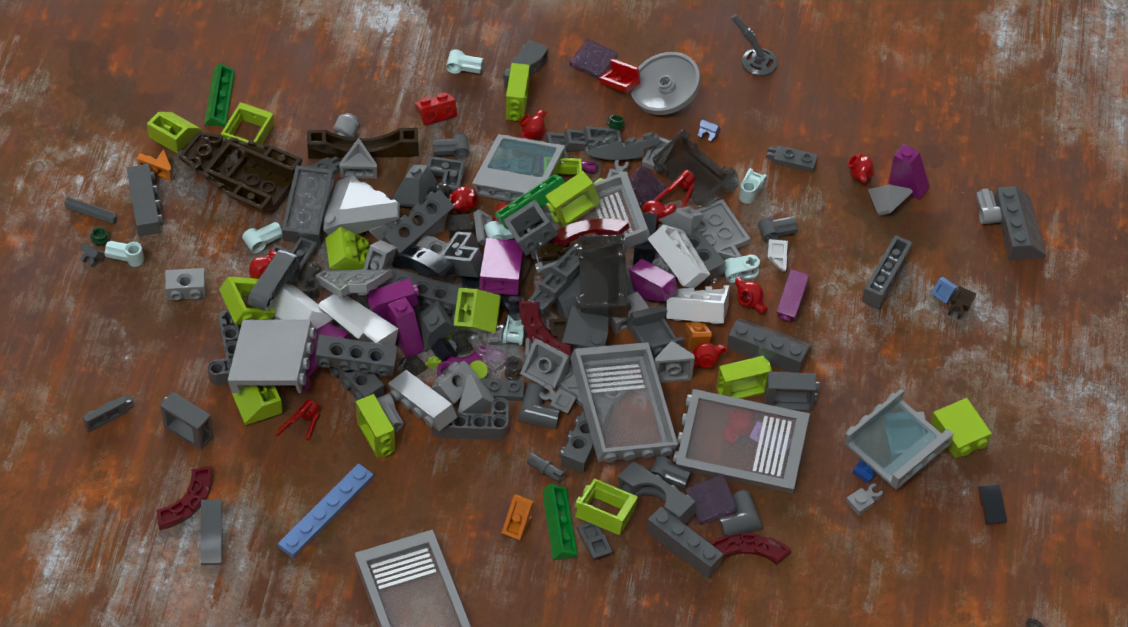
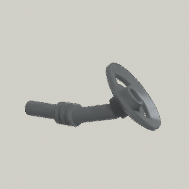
M736 13L733 14L731 19L742 31V35L747 42H750L753 49L748 50L743 55L742 65L744 69L756 76H766L773 73L778 63L774 53L761 48L756 39V34L750 27L744 24ZM754 53L751 59L747 60L748 55ZM769 60H773V64L768 68L766 65ZM750 65H752V66H754V67H756V68H761V70L754 69V68H752Z

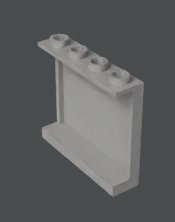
M243 320L227 380L232 393H240L242 385H296L298 393H301L303 385L306 384L305 373L310 366L309 356L313 353V339H316V328H313L311 320Z

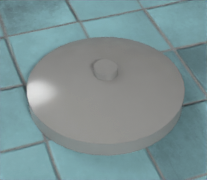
M678 52L660 53L650 57L638 67L641 84L630 91L634 102L644 112L654 115L671 114L686 107L696 97L701 86V73L695 61L685 54Z

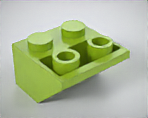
M158 112L147 123L149 138L175 153L182 150L201 131V128L172 112Z
M339 227L325 238L330 269H364L369 251L368 239L343 227Z
M459 288L454 326L459 331L496 334L501 296L478 289Z
M242 385L240 393H232L245 425L282 413L281 399L275 385Z

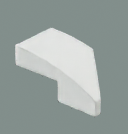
M769 239L767 258L782 272H786L788 241Z

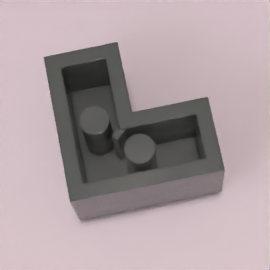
M457 231L441 254L442 257L453 264V267L448 270V274L478 278L483 262L480 248L472 233Z

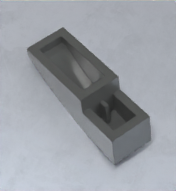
M222 499L201 500V565H222Z

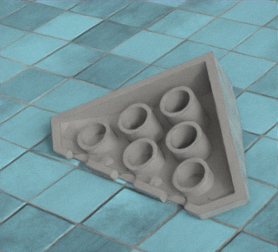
M351 175L337 181L324 215L323 231L330 235L339 227H343L355 234L365 232L399 219L400 203L394 199L390 200L384 193L379 190H373L372 186L358 181L357 177Z

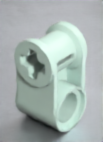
M750 168L741 182L740 201L746 204L753 203L759 192L763 189L767 181V175L756 173Z
M755 255L725 260L724 273L729 283H735L738 276L743 280L754 279L759 274L760 260Z
M520 313L508 315L503 335L504 344L511 342L518 343L519 346L523 345L525 328L522 325Z

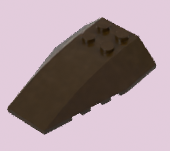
M199 131L179 155V159L230 198L262 212L274 211L291 190L296 165L301 166L303 161L301 157L273 145L264 144L262 146L257 145L254 141H248L247 143L233 137L226 139L222 135Z

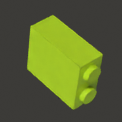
M967 398L933 412L931 419L933 427L941 434L947 429L953 433L952 442L948 449L955 458L967 456L978 448L983 449L988 446L992 433Z

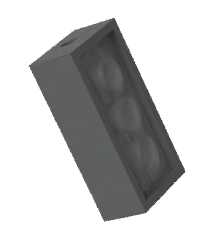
M296 165L281 229L283 241L296 243L301 236L317 242V246L321 245L324 215L334 186L333 170Z

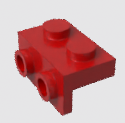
M615 59L610 60L611 70L599 77L600 84L623 93H628L641 84L639 68Z
M440 93L437 97L422 98L419 102H415L416 110L421 114L424 125L458 116L455 99L449 93Z

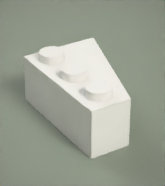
M663 225L647 238L684 287L695 288L710 275L684 230Z
M724 285L723 289L713 290L712 286L706 287V290L694 291V288L678 289L674 295L667 299V319L724 324L729 307V285Z

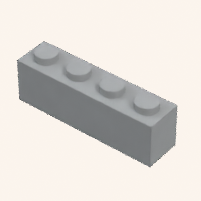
M407 370L388 383L391 397L396 402L400 401L405 409L412 410L414 415L419 419L422 418L429 427L433 426L440 431L457 418L452 403Z

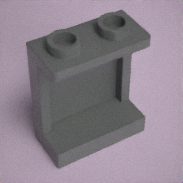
M664 305L631 312L626 324L637 343H649L653 358H656L671 341L681 347L685 341L683 337L677 338L665 320L668 310Z

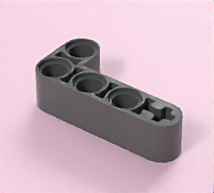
M280 249L248 296V305L268 311L287 282L292 284L297 282L300 275L299 255Z
M229 310L222 311L219 315L225 359L214 360L208 365L209 380L213 385L229 384L227 380L239 337L238 324L234 323Z
M496 398L491 403V414L456 413L457 418L442 430L438 431L433 426L431 427L433 436L437 438L501 440L508 435L509 403L504 398Z

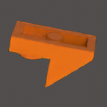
M164 149L157 159H154L152 156L139 154L136 158L137 165L149 164L150 171H154L156 177L172 182V170Z
M685 322V330L689 335V350H694L701 343L710 342L712 333L705 322Z
M516 494L513 496L503 526V534L518 540L522 539L532 519L530 513L534 501Z

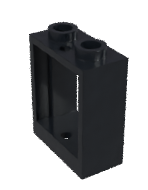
M642 212L651 236L656 230L657 214ZM650 241L634 246L633 266L641 259L652 264L654 247Z

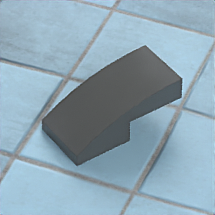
M589 522L577 526L578 533L592 559L612 553L605 534H602L600 527Z

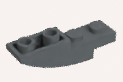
M649 132L643 134V137L638 139L635 137L626 139L625 143H622L620 137L610 136L605 139L606 141L589 143L585 150L587 155L597 158L626 160L645 156L644 148L661 143L657 133Z

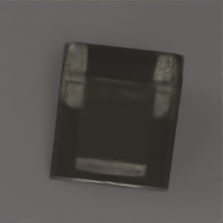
M417 355L403 357L398 366V370L401 373L407 370L415 377L428 368Z

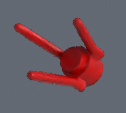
M684 170L654 200H660L669 191L671 192L678 186L683 190L688 189L682 207H685L695 187L693 184L696 179L694 174Z
M307 399L298 411L275 432V435L278 436L291 423H295L302 417L305 420L312 419L306 435V440H309L315 422L319 417L317 413L319 405L315 401Z

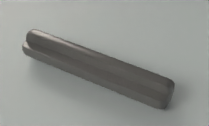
M68 197L64 203L66 208L110 223H115L117 220V213Z

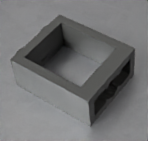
M536 200L503 220L525 255L530 254L558 235ZM541 219L544 221V223L521 238L518 234Z
M768 372L765 404L796 411H812L813 404H817V393H819V381H816L815 373ZM776 390L807 391V392H786V391H776Z
M174 392L162 400L160 407L164 427L202 450L214 437L211 415Z

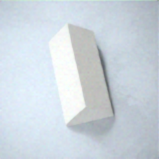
M289 282L285 284L272 304L276 313L273 318L277 320H311L313 328H316V330L333 320L315 301Z
M333 294L318 304L321 309L358 339L365 342L395 346L398 328L349 296L338 297Z

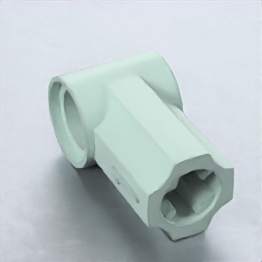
M452 50L448 57L446 69L453 74L460 73L461 71L480 74L483 67V58L466 56L460 50Z
M491 221L485 226L488 238H514L510 230L504 228L498 221ZM522 231L518 235L519 237H522L525 235L524 231Z
M277 222L258 230L251 228L242 236L252 253L261 252L266 244L283 237L281 227Z
M110 241L105 246V257L127 261L133 267L144 263L142 247L138 242L124 244Z

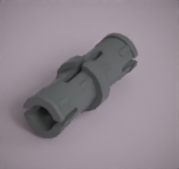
M534 452L529 455L532 459L528 458L527 464L540 470L542 475H548L558 483L564 480L560 476L565 477L566 472L555 467L550 460L546 461Z

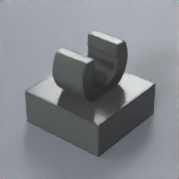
M85 243L82 244L80 250L85 253L81 256L80 261L86 263L90 257L88 265L94 267L97 259L104 260L105 254Z

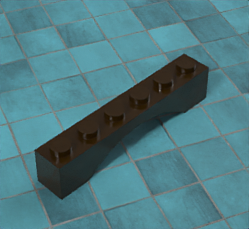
M399 128L385 135L359 138L372 157L419 156L418 128ZM307 130L308 158L345 157L358 138L341 136L328 130Z

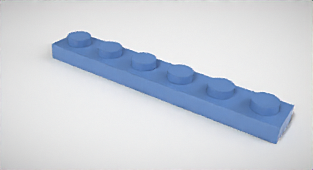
M358 463L278 543V548L294 559L374 479V474Z

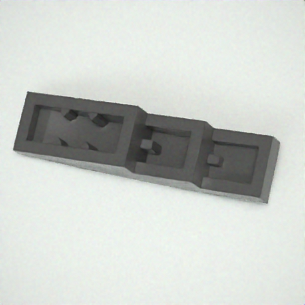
M585 126L584 130L566 129L564 133L546 132L545 134L546 143L563 145L566 151H586L585 147L589 143L594 141L600 143L606 141L605 139L610 136L620 137L621 141L622 138L620 129Z
M573 245L552 266L551 273L539 284V289L527 301L540 302V313L543 315L574 279L590 254Z

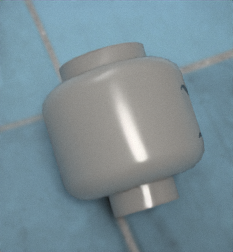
M350 113L340 115L333 126V131L341 136L355 138L360 128L358 118Z

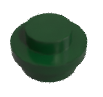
M611 115L607 119V125L613 129H622L625 126L624 118L619 115Z
M97 227L92 231L90 238L93 244L104 245L109 241L110 236L106 229Z

